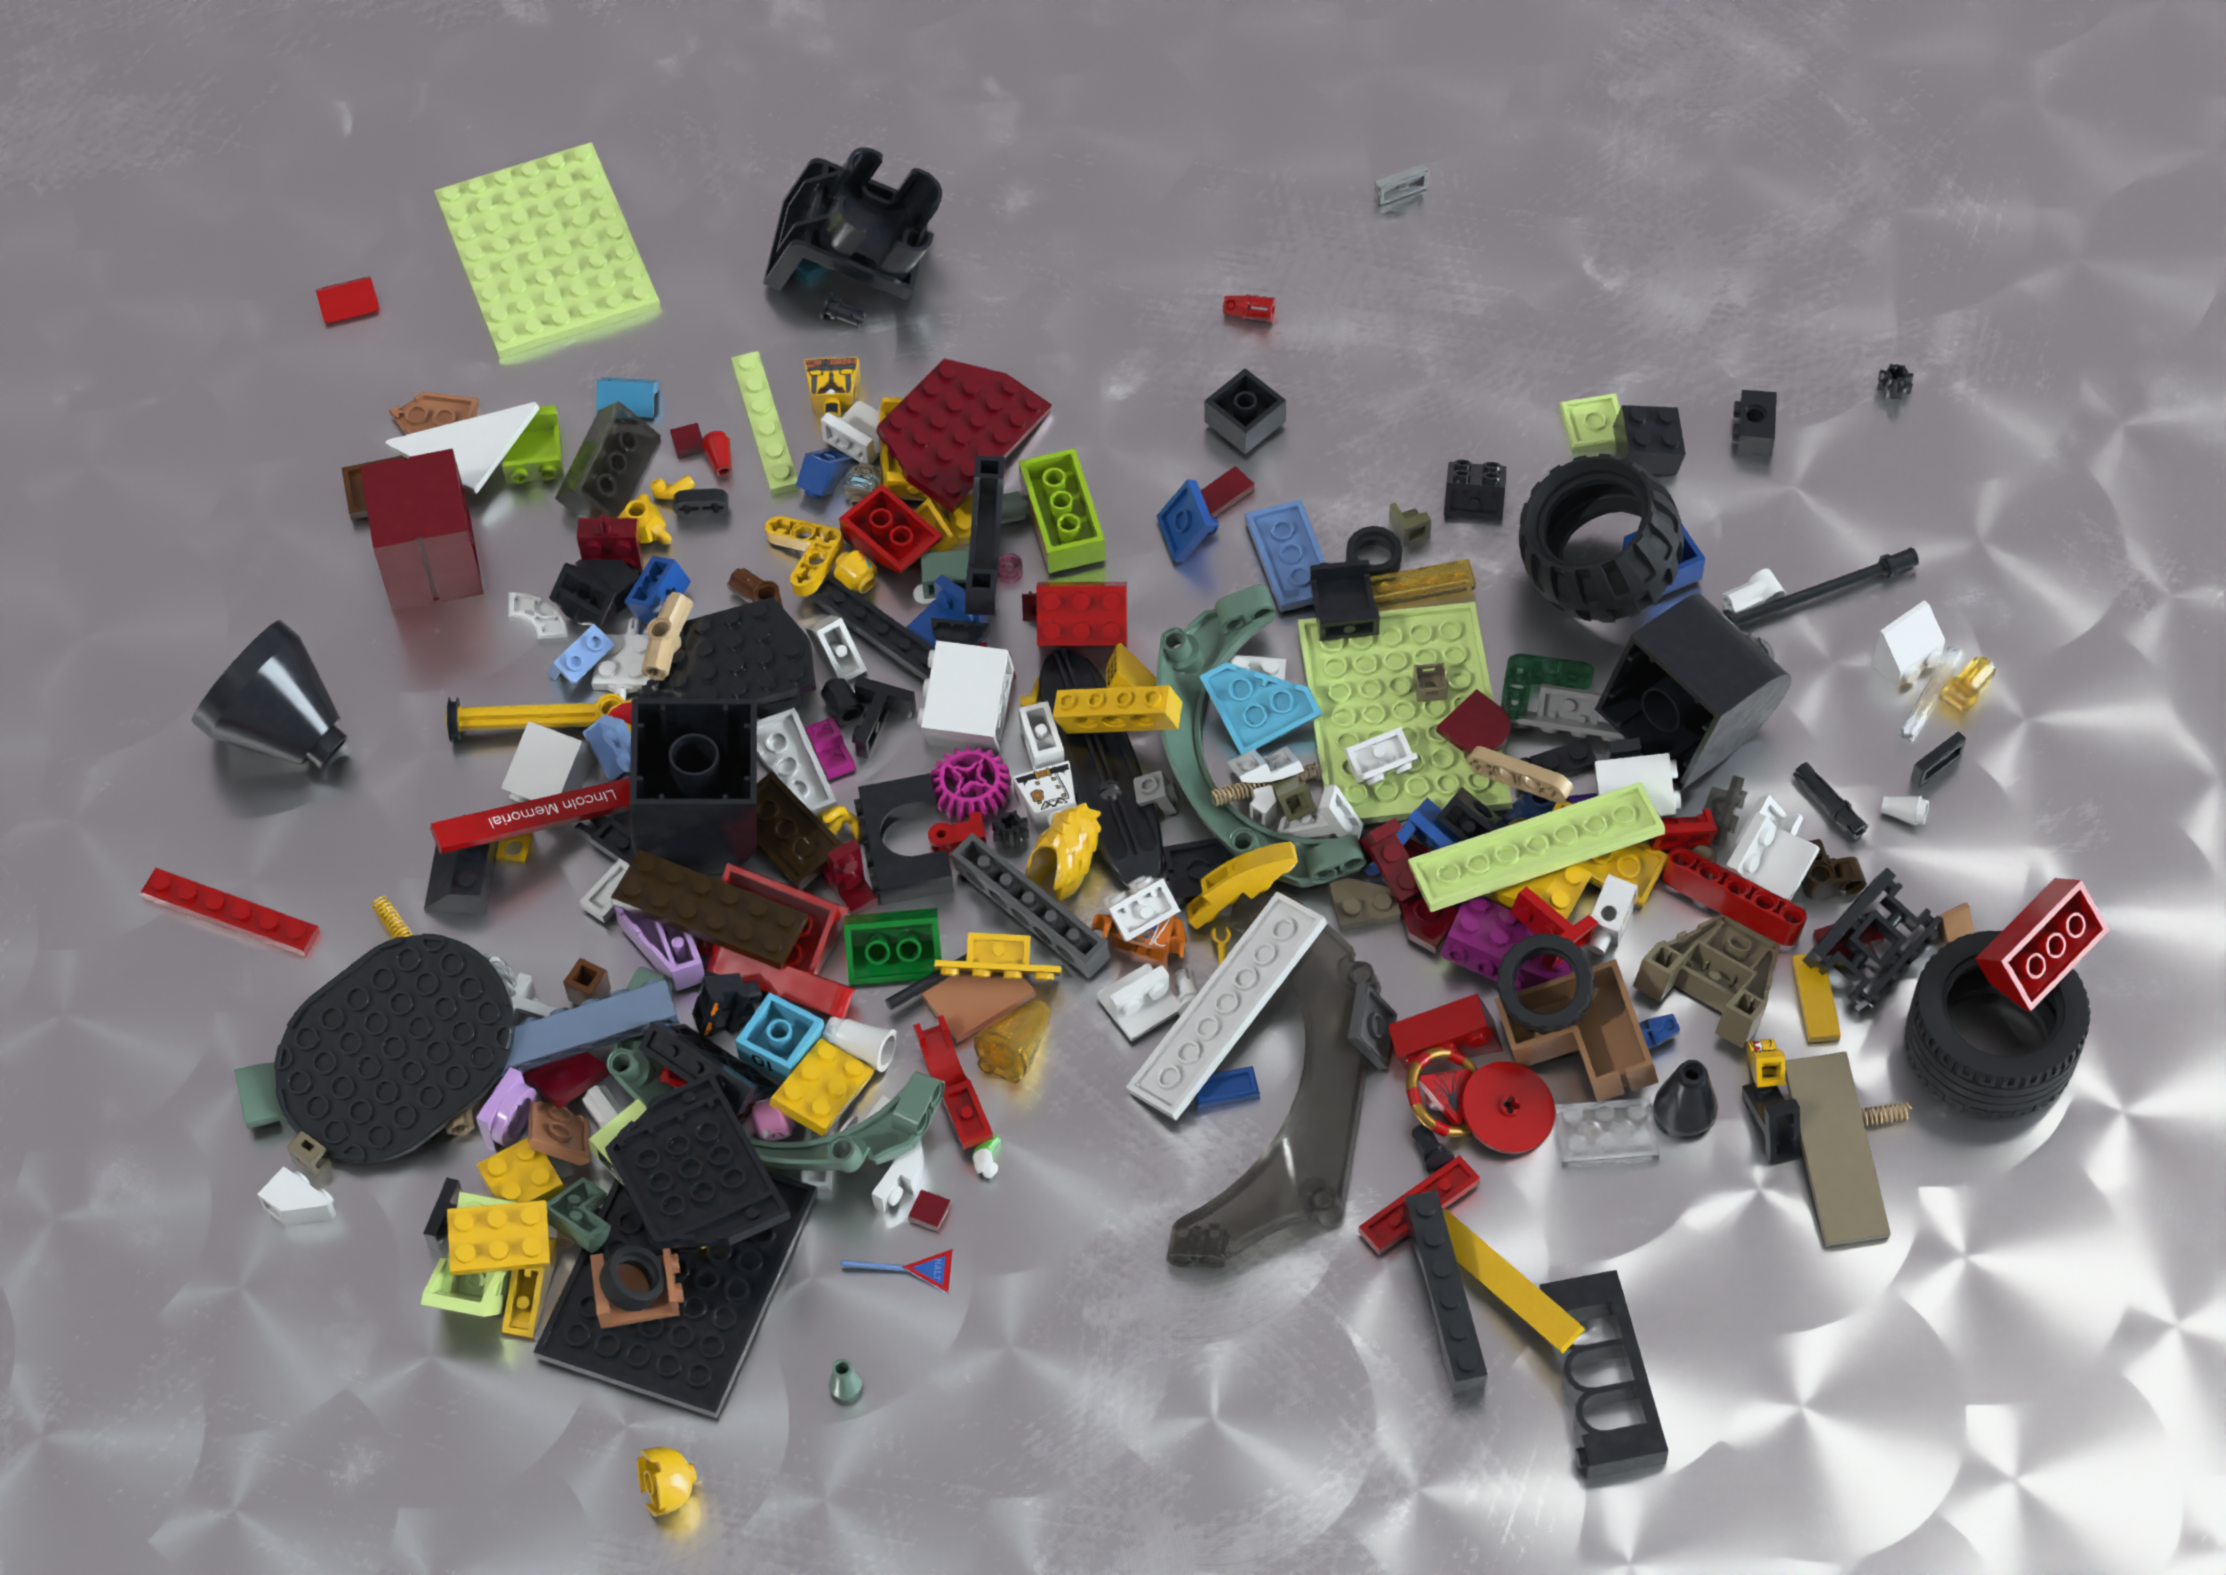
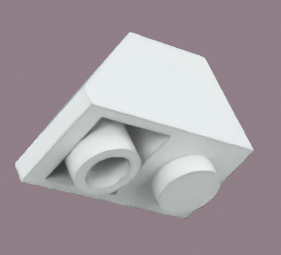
M284 1166L257 1194L263 1209L286 1226L333 1220L337 1216L332 1204L334 1199L327 1191L322 1188L314 1189L309 1185L310 1181L299 1171L292 1173Z

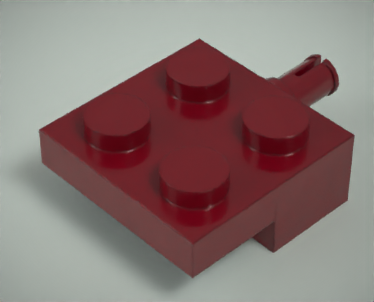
M603 514L598 518H578L576 538L581 560H622L629 567L634 566L639 572H643L644 562L640 547L641 533L637 518H610L607 514H605V518Z

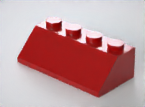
M2054 878L1975 959L1992 986L2024 1010L2031 1012L2110 929L2082 880Z

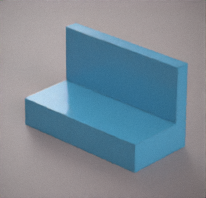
M611 377L598 379L596 415L653 418L654 394L659 392V380Z

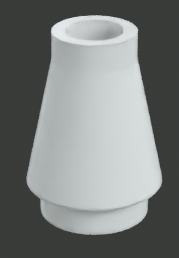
M1884 796L1881 814L1892 816L1914 826L1917 823L1925 824L1929 800L1922 799V796Z

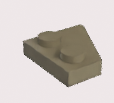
M1340 877L1327 882L1339 931L1401 921L1399 905L1388 887L1347 877Z

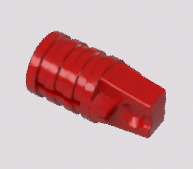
M1251 294L1225 296L1223 313L1237 316L1244 320L1249 319L1272 323L1276 300L1275 297L1269 298L1267 296L1261 297ZM1251 306L1267 308V311L1251 309Z

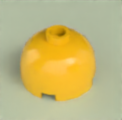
M662 1446L640 1450L639 1453L643 1457L637 1458V1475L641 1494L647 1491L652 1503H645L648 1511L652 1516L657 1517L680 1509L691 1495L692 1483L696 1482V1471L693 1464L687 1463L685 1457L676 1449Z

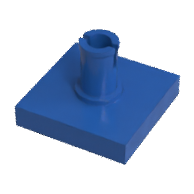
M1187 479L1156 516L1174 562L1183 563L1206 535H1214L1219 527V521H1216L1217 517L1210 516L1196 480Z

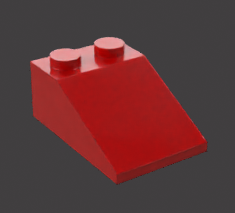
M883 484L879 485L839 518L840 531L845 542L855 550L862 551L869 559L900 574L943 539V535Z

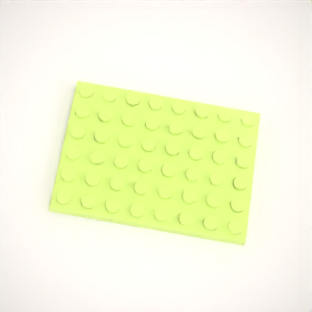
M592 142L434 190L436 200L499 359L661 308L659 298Z
M1475 602L1379 611V635L1319 641L1316 618L1298 620V633L1307 687L1310 689L1322 712V715L1312 720L1318 760L1321 767L1323 791L1325 786L1336 784L1363 824L1388 822L1394 818L1397 821L1407 820L1426 798L1430 799L1442 810L1461 787L1466 789L1491 811L1512 809L1509 785L1476 774L1466 763V758L1469 754L1462 752L1436 732L1437 726L1476 689L1494 701ZM1444 663L1445 682L1448 685L1447 700L1417 702L1413 680L1414 665ZM1435 668L1423 669V671H1432ZM1428 683L1424 686V688L1436 686L1434 684ZM1401 727L1412 754L1417 753L1418 759L1411 763L1413 768L1397 775L1394 770L1384 773V780L1369 786L1366 781L1357 784L1343 750Z

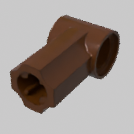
M737 568L731 574L730 580L727 583L728 590L747 603L774 597L783 607L780 590L775 582L763 581L745 568Z

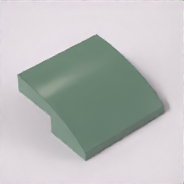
M275 1062L234 1069L244 1120L248 1129L280 1121L281 1126L289 1125L276 1095Z

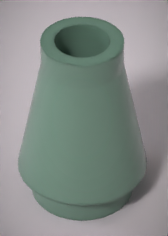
M839 1359L832 1366L829 1389L839 1399H851L861 1389V1377L848 1360Z

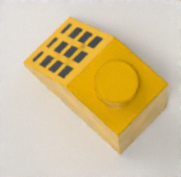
M1122 643L1117 644L1106 665V688L1156 686V677Z

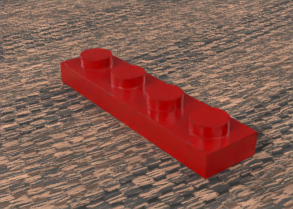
M1459 1155L1361 1224L1358 1232L1375 1252L1380 1255L1409 1234L1403 1214L1405 1196L1437 1190L1443 1210L1480 1184V1177Z

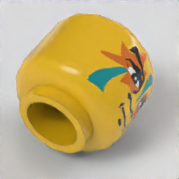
M855 550L850 553L845 551L835 560L834 577L856 593L864 594L868 592L877 582V566L862 551Z

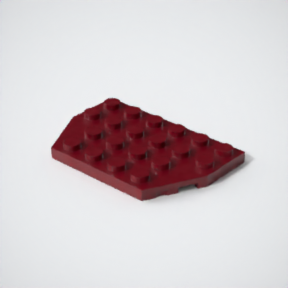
M944 358L878 424L876 433L881 441L886 444L887 451L892 459L895 458L902 469L901 474L904 479L938 504L954 513L973 493L975 456H1001L1006 459L1051 412L1053 405L1007 373Z

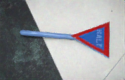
M953 1249L908 1265L841 1260L840 1265L843 1267L909 1272L949 1294Z

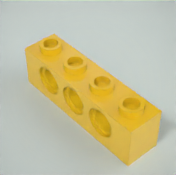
M1170 685L1057 690L1052 717L1066 734L1178 730L1183 702Z

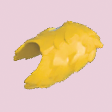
M1086 803L1056 812L1052 816L1050 827L1040 834L1035 844V848L1027 862L1025 876L1039 886L1046 876L1057 867L1054 890L1056 891V901L1058 902L1075 894L1085 874L1089 872L1092 854L1096 850L1098 843V833L1101 831V826L1096 819L1101 815V812L1089 809Z

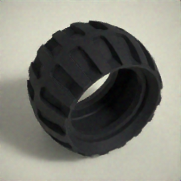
M1599 454V456L1592 457L1583 455L1573 458L1574 461L1563 466H1556L1549 471L1550 474L1542 482L1538 481L1531 490L1528 502L1523 505L1518 538L1526 572L1534 586L1547 601L1575 618L1588 622L1592 619L1602 623L1616 622V619L1635 617L1641 614L1640 611L1650 604L1655 605L1663 597V592L1669 585L1672 586L1677 576L1678 563H1681L1684 546L1678 509L1663 484L1644 467L1629 459L1623 458L1620 460L1611 454ZM1617 512H1625L1641 517L1637 534L1628 546L1615 556L1589 566L1573 565L1562 561L1563 550L1571 535L1592 519Z

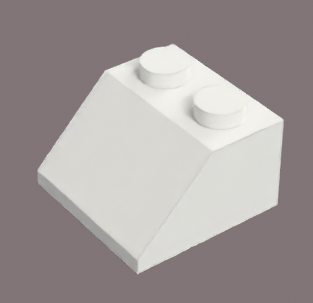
M1925 600L1879 632L1872 666L1896 688L1905 682L1911 683L1919 676L1922 670L1928 666L1930 668L1934 667L1943 657L1942 651L1945 639L1929 604Z

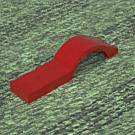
M943 1015L937 1016L938 1026L922 1031L918 1023L913 1025L930 1076L945 1082V1092L942 1100L964 1150L992 1140L993 1132L972 1082L966 1077L958 1060Z

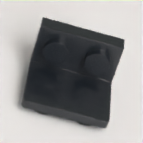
M1463 459L1449 462L1444 516L1503 520L1507 467L1501 466L1497 462L1472 464V462Z

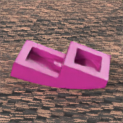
M833 717L804 727L820 766L828 780L856 770L854 760L844 743L842 733Z

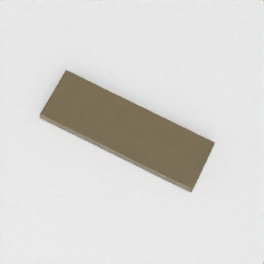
M1847 1051L1785 1060V1078L1790 1100L1796 1099L1800 1106L1801 1147L1825 1247L1889 1238L1891 1232Z

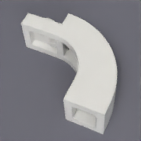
M882 1095L865 1120L878 1112L891 1100ZM921 1139L914 1149L894 1158L891 1167L872 1192L875 1209L885 1214L891 1205L894 1206L898 1203L903 1190L914 1195L920 1184L924 1169Z

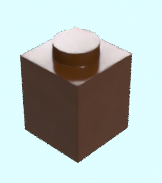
M579 958L563 981L568 1000L579 1006L588 999H605L611 990L607 970L582 958Z

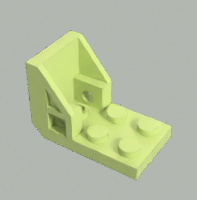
M460 1192L457 1208L520 1202ZM448 1252V1257H440L423 1291L421 1305L482 1317L502 1314L507 1302L512 1270L451 1276Z

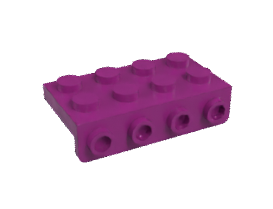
M1478 896L1462 902L1440 951V955L1453 963L1497 982L1498 968L1501 966L1505 953L1507 954L1511 949L1510 947L1523 940V938L1536 934L1510 913L1511 910ZM1545 955L1535 956L1525 962L1520 968L1516 977V990L1520 991L1568 975L1572 968L1566 961H1563L1550 971L1541 963Z

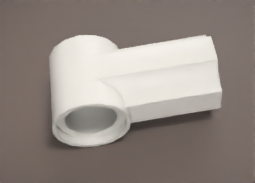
M1763 569L1755 573L1748 583L1723 593L1721 600L1724 604V609H1729L1734 615L1786 596V591L1771 570Z
M605 1085L592 1087L582 1098L583 1105L597 1122L599 1130L626 1109H622Z

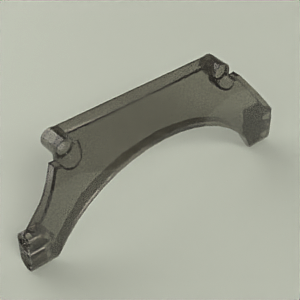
M1276 891L1259 893L1252 900L1245 893H1242L1232 905L1229 926L1244 935ZM1283 892V893H1281V894H1283V895L1289 897L1290 899H1292V900H1294V901H1296V902L1302 904L1303 906H1305L1302 902H1300L1298 899H1296V898H1295L1294 896H1292L1290 893H1288V892ZM1328 924L1288 975L1300 1002L1305 1029L1303 1070L1298 1091L1290 1111L1267 1149L1244 1175L1211 1201L1181 1217L1173 1224L1166 1261L1174 1266L1183 1268H1222L1226 1265L1227 1260L1261 1239L1287 1227L1310 1221L1312 1214H1315L1319 1223L1324 1226H1334L1343 1219L1369 1060L1348 1040L1357 983L1367 982L1379 995L1381 984L1371 964L1364 961H1354L1356 953L1353 947ZM1331 1203L1329 1206L1322 1208L1324 1205Z

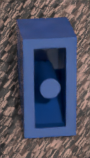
M829 448L805 453L796 486L804 489L806 495L814 498H821V496L832 494L852 465L854 458Z

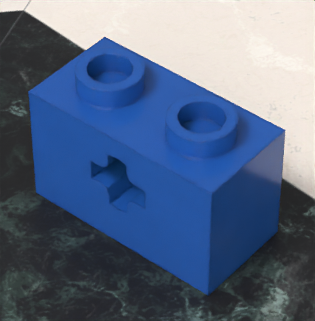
M652 556L624 603L642 624L648 625L652 619L658 617L667 596L672 592L684 594L691 580L676 560Z

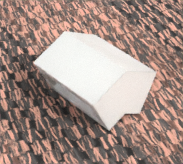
M1272 785L1253 789V801L1250 803V820L1270 829L1276 822L1277 800Z

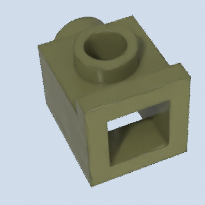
M1296 775L1273 782L1277 798L1288 822L1317 810L1306 782H1299Z

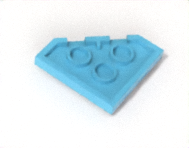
M1227 662L1199 676L1240 755L1253 749L1257 750L1322 715L1318 704L1307 686L1294 684Z

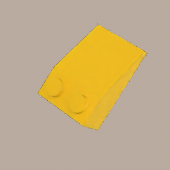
M1574 864L1484 894V896L1511 910L1518 893L1525 887H1528L1567 920L1593 873Z

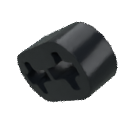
M716 488L681 490L673 496V511L682 517L722 515L728 511L729 495L726 491Z

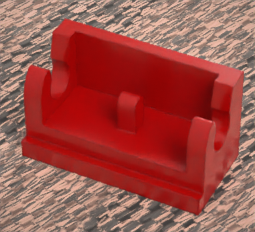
M1709 808L1702 809L1703 814H1697V816L1661 818L1665 826V834L1648 839L1651 850H1668L1677 847L1695 848L1700 845L1710 847L1718 832V827L1715 825L1711 810Z

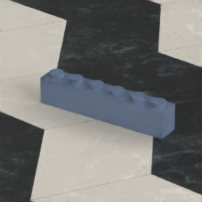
M653 979L644 982L642 987L631 991L630 989H620L611 994L612 997L602 1000H599V998L583 1001L581 1006L570 1010L566 1007L553 1010L550 1016L541 1019L530 1017L520 1021V1025L515 1026L514 1041L509 1059L498 1079H502L510 1067L524 1072L646 1033L651 1021L658 1020L667 1027L679 1024L680 1021L669 985L666 980Z

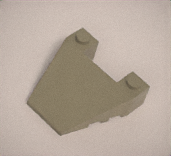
M1720 914L1698 924L1696 930L1689 933L1683 931L1678 933L1674 940L1669 942L1663 940L1657 943L1642 959L1633 987L1659 1002L1673 986L1688 993L1722 1013L1715 1033L1743 1049L1747 1041L1757 1032L1766 1009L1780 944Z

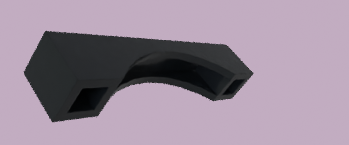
M975 456L971 535L965 590V614L995 616L1005 477V457Z
M1433 1190L1405 1196L1403 1214L1410 1240L1418 1256L1430 1294L1444 1365L1452 1394L1485 1387L1488 1373L1438 1192Z

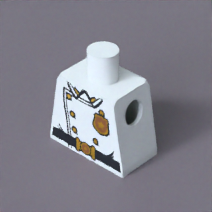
M1069 761L1013 776L1015 796L1034 828L1040 829L1050 826L1054 813L1076 806Z
M1608 874L1591 914V917L1598 922L1587 946L1591 952L1604 955L1609 945L1619 946L1637 908V885Z

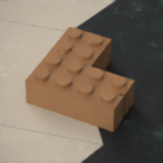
M1616 959L1592 967L1595 984L1592 1005L1582 1020L1561 1031L1542 1035L1525 1030L1524 1027L1518 1026L1513 1022L1510 1015H1507L1500 997L1496 998L1495 1002L1516 1063L1528 1067L1579 1050L1597 1103L1625 1094L1624 1088L1628 1086L1631 1091L1659 1083L1651 1055ZM1575 973L1517 991V995L1521 1002L1534 1012L1541 1014L1558 1012L1565 1008L1574 997L1577 984Z

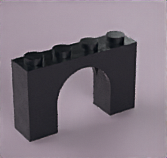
M930 773L859 786V799H854L857 818L863 817L864 824L859 825L862 843L868 842L870 850L864 851L867 868H874L875 876H870L873 894H879L881 905L954 892L953 876L947 850L916 856H903L892 852L883 843L886 833L896 824L906 820L937 815L936 798Z

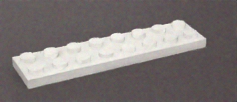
M1276 892L1128 1083L1126 1089L1129 1093L1177 1121L1328 924L1325 917Z

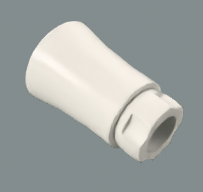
M832 1016L826 1024L822 1039L879 1072H883L894 1057L898 1043V1033L893 1029L875 1027L848 1018L840 1019Z

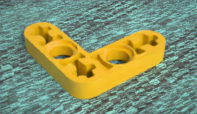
M785 516L770 518L764 526L770 543L806 551L791 573L790 583L795 595L801 597L812 595L817 591L835 563V560L844 549L841 531L835 527ZM804 533L811 534L809 537L804 539L797 538L799 535ZM815 559L824 560L822 563L817 565L810 564Z

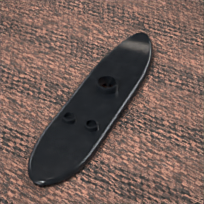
M1064 647L1060 648V650H1052V653L1045 659L1039 674L1041 702L1048 701L1052 715L1057 690L1106 688V681L1090 660L1073 651L1065 650ZM1054 720L1064 749V762L1069 761L1077 805L1086 803L1089 809L1101 812V815L1096 818L1101 826V831L1098 833L1097 849L1105 862L1127 887H1129L1128 884L1144 875L1145 877L1160 878L1163 863V841L1160 823L1154 803L1139 806L1136 801L1133 780L1136 777L1143 776V772L1128 733L1066 734ZM1107 788H1115L1122 793L1121 795L1119 793L1116 794V799L1114 800L1112 796H1107L1108 800L1100 796L1101 792Z

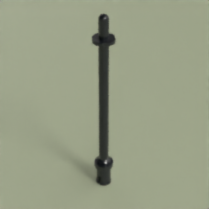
M1912 547L1893 555L1884 554L1880 556L1878 563L1734 615L1729 609L1723 610V614L1738 627L1744 623L1881 574L1887 578L1893 577L1898 571L1917 566L1919 558L1917 552Z

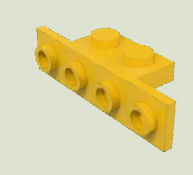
M968 932L966 961L935 960L934 970H941L940 975L959 976V971L972 972L973 977L989 978L991 973H1004L1003 978L1022 979V974L1035 975V980L1053 981L1054 976H1060L1061 966L1029 965L1031 939L1029 935Z

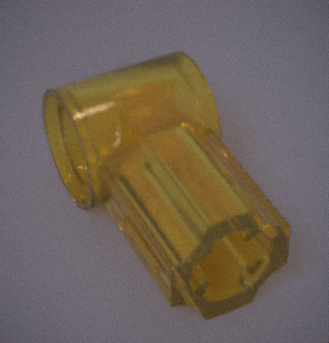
M1975 656L1957 677L1953 675L1947 680L1938 698L1966 714L1977 701L1983 688L1995 676L1996 669L1993 667L1992 662L1983 656Z

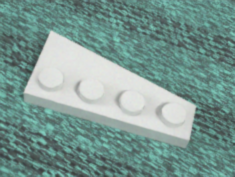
M792 708L758 720L757 756L769 771H772L815 816L832 806H837L836 799L796 709Z

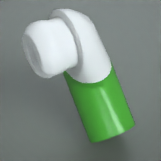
M993 1133L992 1140L979 1144L972 1154L975 1170L979 1174L982 1173L985 1178L993 1177L998 1171V1165L993 1162L992 1153L1000 1144L1001 1139L995 1133Z

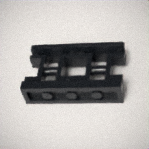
M1885 868L1873 879L1802 959L1811 969L1816 965L1820 969L1818 972L1822 975L1834 966L1855 986L1847 998L1857 1003L1855 1008L1858 1011L1866 1005L1872 1008L1885 995L1881 989L1886 984L1891 987L1901 977L1903 973L1899 969L1904 963L1909 966L1921 954V951L1917 948L1922 942L1927 945L1939 933L1936 926L1942 921V918L1938 915L1933 918L1928 908L1916 917L1894 896L1901 890L1903 885L1899 882L1896 884L1893 881L1896 875L1889 868ZM1884 890L1887 894L1879 903L1891 913L1889 917L1885 919L1876 909L1865 917L1863 913ZM1901 922L1911 932L1922 925L1924 928L1902 951L1900 947L1907 941V938L1896 929L1898 924ZM1869 925L1874 927L1892 944L1881 958L1877 957L1858 939ZM1848 932L1850 936L1844 941L1843 945L1854 954L1852 959L1849 961L1839 951L1828 959L1826 957L1828 952ZM1865 964L1876 974L1885 966L1887 970L1869 991L1865 993L1863 990L1871 981L1859 969Z

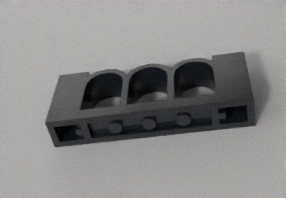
M1617 1270L1540 1284L1539 1289L1577 1322L1610 1316L1616 1339L1586 1345L1572 1344L1563 1354L1550 1344L1554 1354L1565 1362L1562 1372V1389L1566 1396L1576 1404L1573 1426L1574 1432L1580 1440L1579 1448L1575 1449L1579 1469L1584 1468L1587 1479L1666 1464L1669 1452ZM1622 1357L1628 1381L1599 1387H1585L1574 1380L1571 1372L1581 1365ZM1634 1400L1640 1424L1611 1430H1598L1586 1423L1583 1414L1593 1407Z

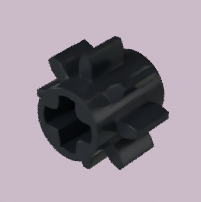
M1890 364L1887 371L1880 370L1877 390H1883L1887 399L1901 400L1904 392L1911 394L1914 374L1908 373L1905 365Z
M1016 810L1007 813L1000 812L999 820L992 821L994 843L1000 841L1004 845L1005 850L1014 847L1021 848L1020 843L1022 839H1029L1027 817L1021 819Z

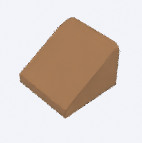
M1967 902L1940 915L1942 921L1937 925V930H1939L1938 935L1945 944L1955 941L1958 937L1974 933L1970 906Z

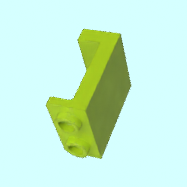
M556 405L539 407L538 412L504 456L502 466L506 484H520L527 481L551 480L564 477L560 422Z

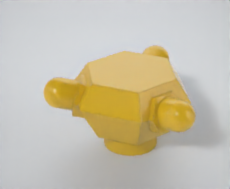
M640 494L636 500L629 502L617 517L638 519L641 533L640 544H650L652 541H658L663 545H667L671 541V535L665 531L666 523L656 505L650 502V497L647 494Z

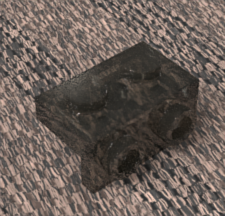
M1733 775L1728 791L1717 787L1711 788L1704 809L1709 808L1711 810L1715 825L1718 827V832L1711 844L1725 847L1729 833L1735 834L1739 821V816L1735 814L1737 808L1743 809L1748 793L1743 791L1745 778Z

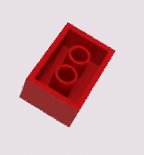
M1127 582L1037 583V646H1117L1120 643L1127 645Z

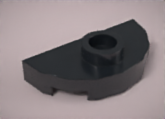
M931 618L932 634L937 641L977 646L987 638L991 631L989 623Z

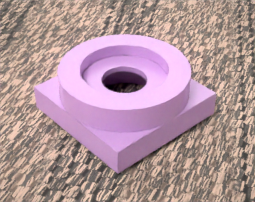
M512 1067L503 1076L476 1117L485 1147L496 1153L502 1145L510 1147L522 1137L528 1128V1107L530 1103L537 1101L536 1090L525 1085L522 1073Z

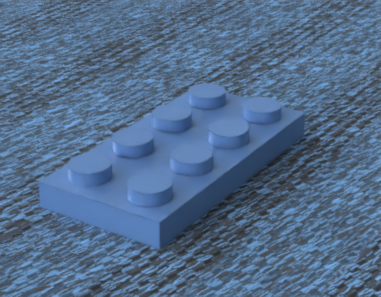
M1302 500L1245 513L1246 524L1279 611L1284 612L1312 605L1310 566L1324 563L1325 559Z

